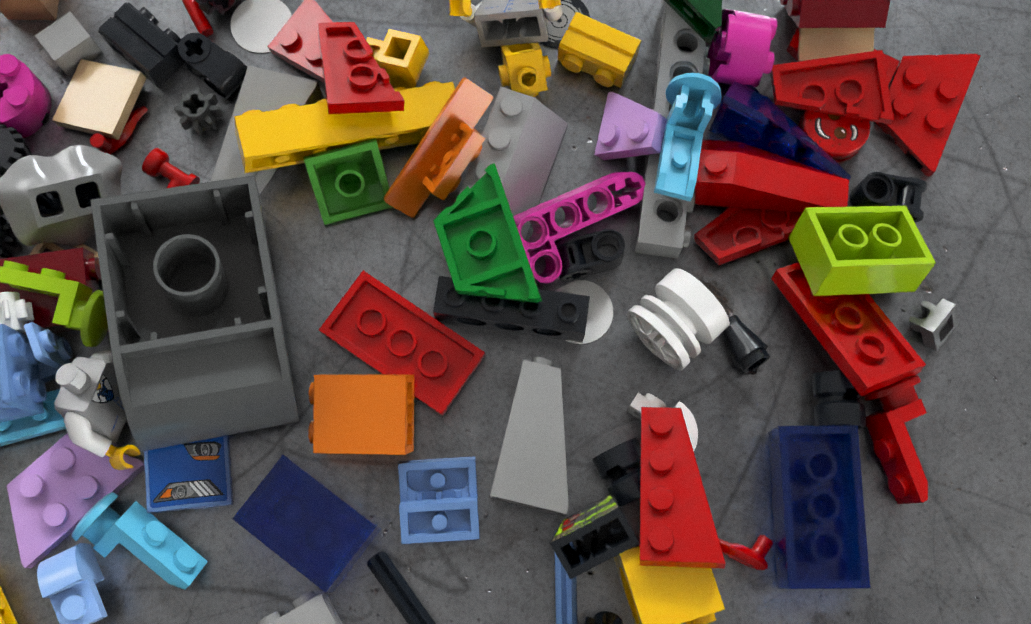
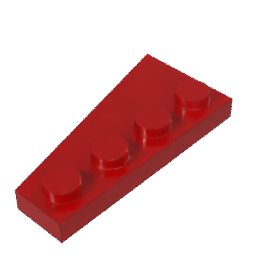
M641 407L640 566L724 569L726 563L682 409Z

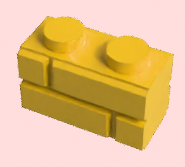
M576 12L559 44L557 60L561 61L562 65L571 72L579 73L583 71L592 75L594 80L602 86L612 87L615 85L621 88L638 56L641 40Z

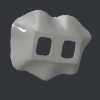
M84 145L70 146L52 157L29 155L20 158L0 177V206L9 221L13 233L20 242L27 246L39 243H59L70 246L81 245L95 233L92 207L81 208L79 206L75 188L79 184L95 182L100 198L122 195L120 181L123 170L122 163L111 154ZM57 191L63 208L62 212L58 215L42 217L36 202L37 195Z

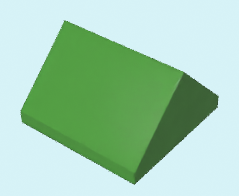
M376 138L303 157L324 225L392 208V206L384 201V196L390 186Z

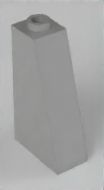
M248 66L211 182L255 175L260 196L278 168L245 173L235 135L234 116L242 115L249 110H261L262 112L277 110L287 104H298L299 106L315 104L323 99L318 81Z
M532 357V361L523 360L490 497L491 499L566 517L569 500L561 368L554 367V362L551 360Z

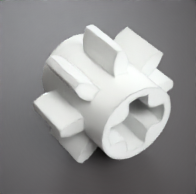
M1 292L0 324H5L20 333H24V325L28 321H34L32 303L25 302V299L20 300L18 292Z

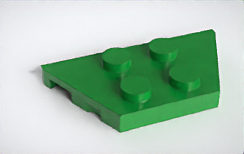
M493 163L484 170L485 174L471 188L467 186L457 196L455 203L450 207H446L433 220L455 290L458 294L538 303L542 301L497 167Z

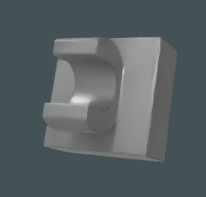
M943 298L936 306L927 301H923L920 304L922 313L928 315L926 319H918L912 315L909 318L911 328L922 334L924 345L936 352L959 325L956 304Z

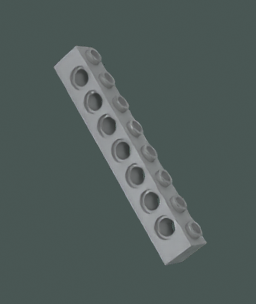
M666 2L664 5L652 110L660 113L665 118H667L672 107L667 101L665 94L669 82L674 77L684 73H700L708 76L710 58L704 57L705 47L710 46ZM678 47H688L692 52H682ZM660 153L646 155L643 179L646 185L643 199L640 201L634 253L678 258L682 248H688L690 243L691 226L685 225L686 214L693 211L695 191L691 201L654 193ZM661 210L669 211L675 220L671 222L662 221L658 217L657 212Z

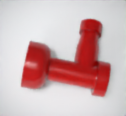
M154 148L146 156L142 165V171L150 177L162 175L169 179L170 183L166 188L199 184L200 178L195 174L191 173L188 175L170 164L168 154L160 148Z

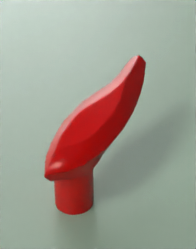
M142 106L131 112L119 140L96 133L91 136L90 144L101 152L114 153L132 135L137 122L149 109Z
M759 535L751 549L738 543H729L719 539L722 553L756 570L768 569V564L764 558L773 545V541L768 537Z

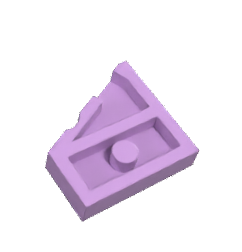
M608 92L594 155L602 160H611L660 153L667 119L660 113L615 92Z

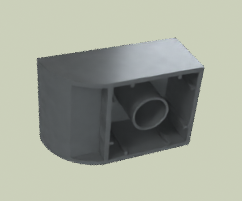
M255 175L92 199L91 207L114 369L125 415L138 448L143 452L299 422L265 222Z

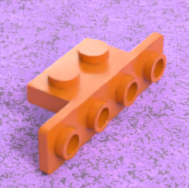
M466 77L462 78L385 194L384 201L411 218L416 216L430 193L444 201L447 195L458 187L462 173L468 164L479 156L482 150V143L486 138L474 127L492 102L493 96Z

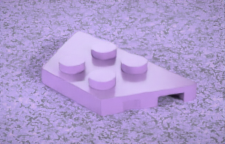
M67 433L7 484L17 544L23 567L32 569L73 532L83 516L100 499L111 492L117 494L145 469L144 461L123 454L124 461L134 467L125 470L114 469L109 462L108 456L104 455L101 458L73 444Z

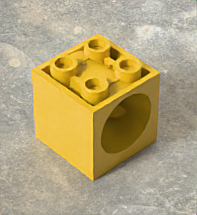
M640 546L628 549L613 557L634 624H681L684 622L686 624H708L716 621L714 613L725 610L711 568L640 566Z

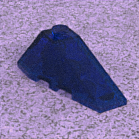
M733 82L719 106L709 131L729 141L742 142L850 180L851 175L768 97L760 94L751 85Z

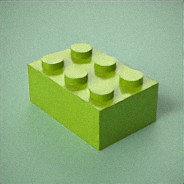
M906 206L805 208L788 237L814 296L915 292L936 264Z

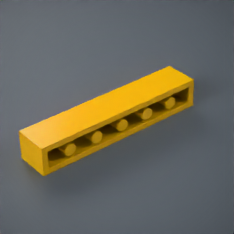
M432 81L424 84L422 87L410 89L405 87L393 88L395 92L399 91L405 100L404 111L328 115L327 100L325 98L317 101L315 104L302 106L287 104L277 110L265 112L249 110L242 115L234 116L235 135L245 173L302 164L304 163L303 157L375 138L379 150L420 143L455 90L454 83Z

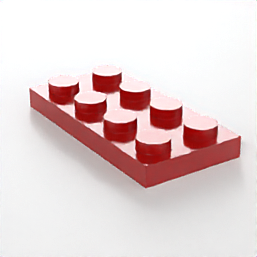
M799 262L776 269L771 278L860 396L919 374L925 367V362L869 294L814 296Z
M364 270L319 328L321 334L380 374L414 375V398L442 417L486 356L485 352Z

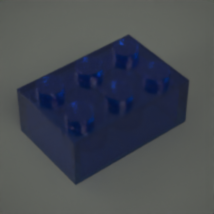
M285 455L281 456L232 518L325 593H331L336 590L381 530L378 525Z

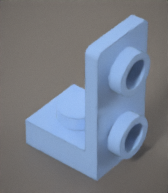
M34 322L25 324L24 328L34 357L41 362V364H38L40 379L44 383L55 379L58 369L62 365L70 363L69 359L73 358V352L68 341L64 337L61 338L49 329H45Z

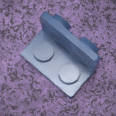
M0 324V423L43 414V401L47 398L46 387L39 374L38 364H41V362L35 359L28 337L5 324Z

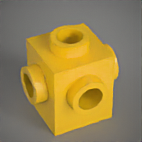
M538 42L500 46L504 65L498 66V72L502 87L508 86L510 90L531 97H536L539 92L548 90L546 78L551 77L550 62L547 55L542 56V49Z

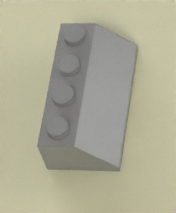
M500 86L482 136L486 138L482 143V150L479 156L471 162L459 194L467 186L471 188L485 174L484 170L490 164L495 163L513 216L539 205L568 123L536 98ZM528 221L524 223L521 229V234L525 241L531 227Z

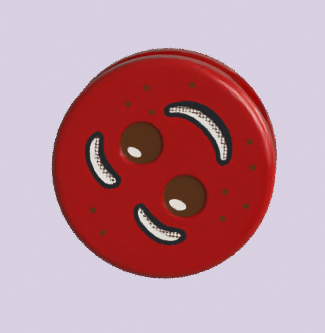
M809 110L805 111L797 127V139L803 152L812 160L824 165H839L851 160L865 144L870 133V121Z

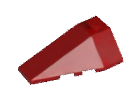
M706 139L702 142L695 185V203L697 205L803 213L805 208L847 207L848 179L742 142Z

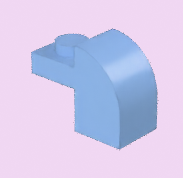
M79 543L39 563L37 569L39 589L42 598H50L59 624H93L108 616L95 585L104 580V576L91 544Z

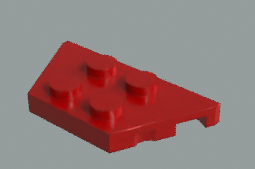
M981 55L903 56L891 79L889 92L894 121L891 125L875 123L886 134L894 138L895 144L905 154L909 151L923 166L921 171L926 176L930 177L936 171Z

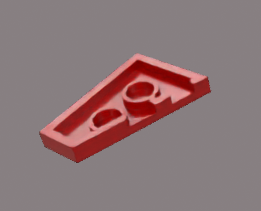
M883 50L777 64L772 67L770 76L775 105L890 125L894 121Z
M729 207L695 233L694 240L718 265H722L789 240L788 237L802 213Z

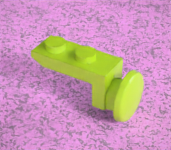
M4 261L3 267L0 266V283L8 284L12 288L59 297L52 323L80 331L81 341L86 347H96L103 341L108 332L103 291L96 290L92 294V288L80 282L65 279L66 273L42 268L41 274L28 272L29 266Z

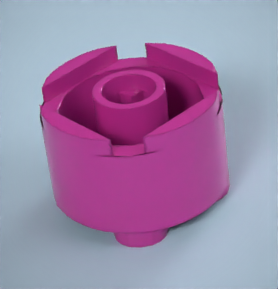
M723 9L721 29L716 41L708 49L707 58H710L708 75L718 83L757 88L762 74H769L774 64V52L769 50L771 40H773L777 30V19L765 15Z
M11 54L0 55V124L6 125L7 128L12 127L16 129L22 138H26L36 133L43 126L41 121L46 113H50L52 107L51 96L47 87L22 61Z

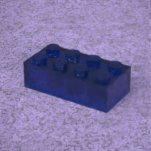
M858 425L778 426L769 431L778 589L871 588Z

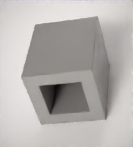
M71 11L35 35L44 47L39 51V54L52 69L59 66L68 77L75 73L81 59L92 61L103 53Z

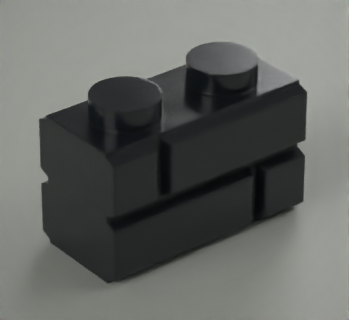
M125 2L114 13V17H110L99 27L98 32L111 48L138 71H141L153 84L161 87L172 76V72H176L185 63L178 51L181 39L170 28L162 31L156 26L159 21L145 7L137 10L132 4Z

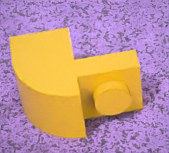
M388 29L384 41L367 37L366 41L373 50V57L379 67L386 70L392 87L415 88L429 56V50L422 37Z

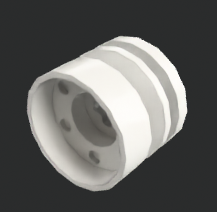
M674 268L656 285L655 292L658 299L652 295H645L641 298V306L634 305L628 310L626 316L640 340L654 355L672 368L682 371L690 363L689 357L696 358L701 352L700 344L697 340L710 344L730 325L723 306L698 279L682 269Z

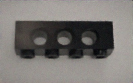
M439 276L433 314L435 319L442 324L583 343L590 296L538 289L542 301L534 303L458 294L455 290L452 277Z

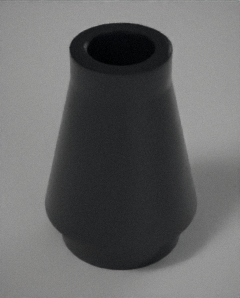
M737 315L729 317L730 325L722 334L735 366L741 367L744 373H748L764 364L770 358L766 351L768 346Z

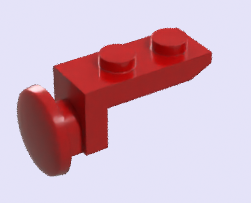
M918 375L864 395L865 401L879 398L883 407L882 410L866 416V425L874 443L875 454L882 463L888 478L889 489L895 496L897 504L923 503L928 500V481L905 426V422L927 413L922 399L918 398L914 385L921 382Z

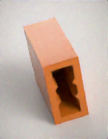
M314 375V382H311L309 387V402L311 405H314L313 421L310 422L308 429L309 442L313 444V453L406 455L414 451V375Z

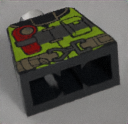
M609 495L565 518L550 544L569 578L572 579L640 544V541L612 495ZM570 542H573L574 549L571 547Z

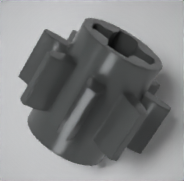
M196 87L194 92L181 93L180 106H175L174 110L178 116L182 117L179 123L183 129L188 130L193 126L198 136H201L203 131L209 129L216 130L215 123L217 117H222L223 112L216 106L218 100L214 93H210L205 97L199 87Z

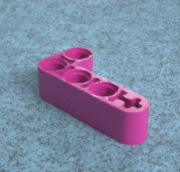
M635 172L611 173L513 216L535 281L546 284L558 279L562 272V261L555 245V240L642 201L646 185L643 177ZM626 186V188L622 190V194L611 193V191H617ZM593 193L597 204L591 212L587 201L590 194ZM561 207L565 213V219L558 226L554 216L557 209ZM528 221L532 225L533 233L530 239L525 241L522 237L521 229L524 223ZM543 256L546 267L538 275L535 271V262L539 257Z

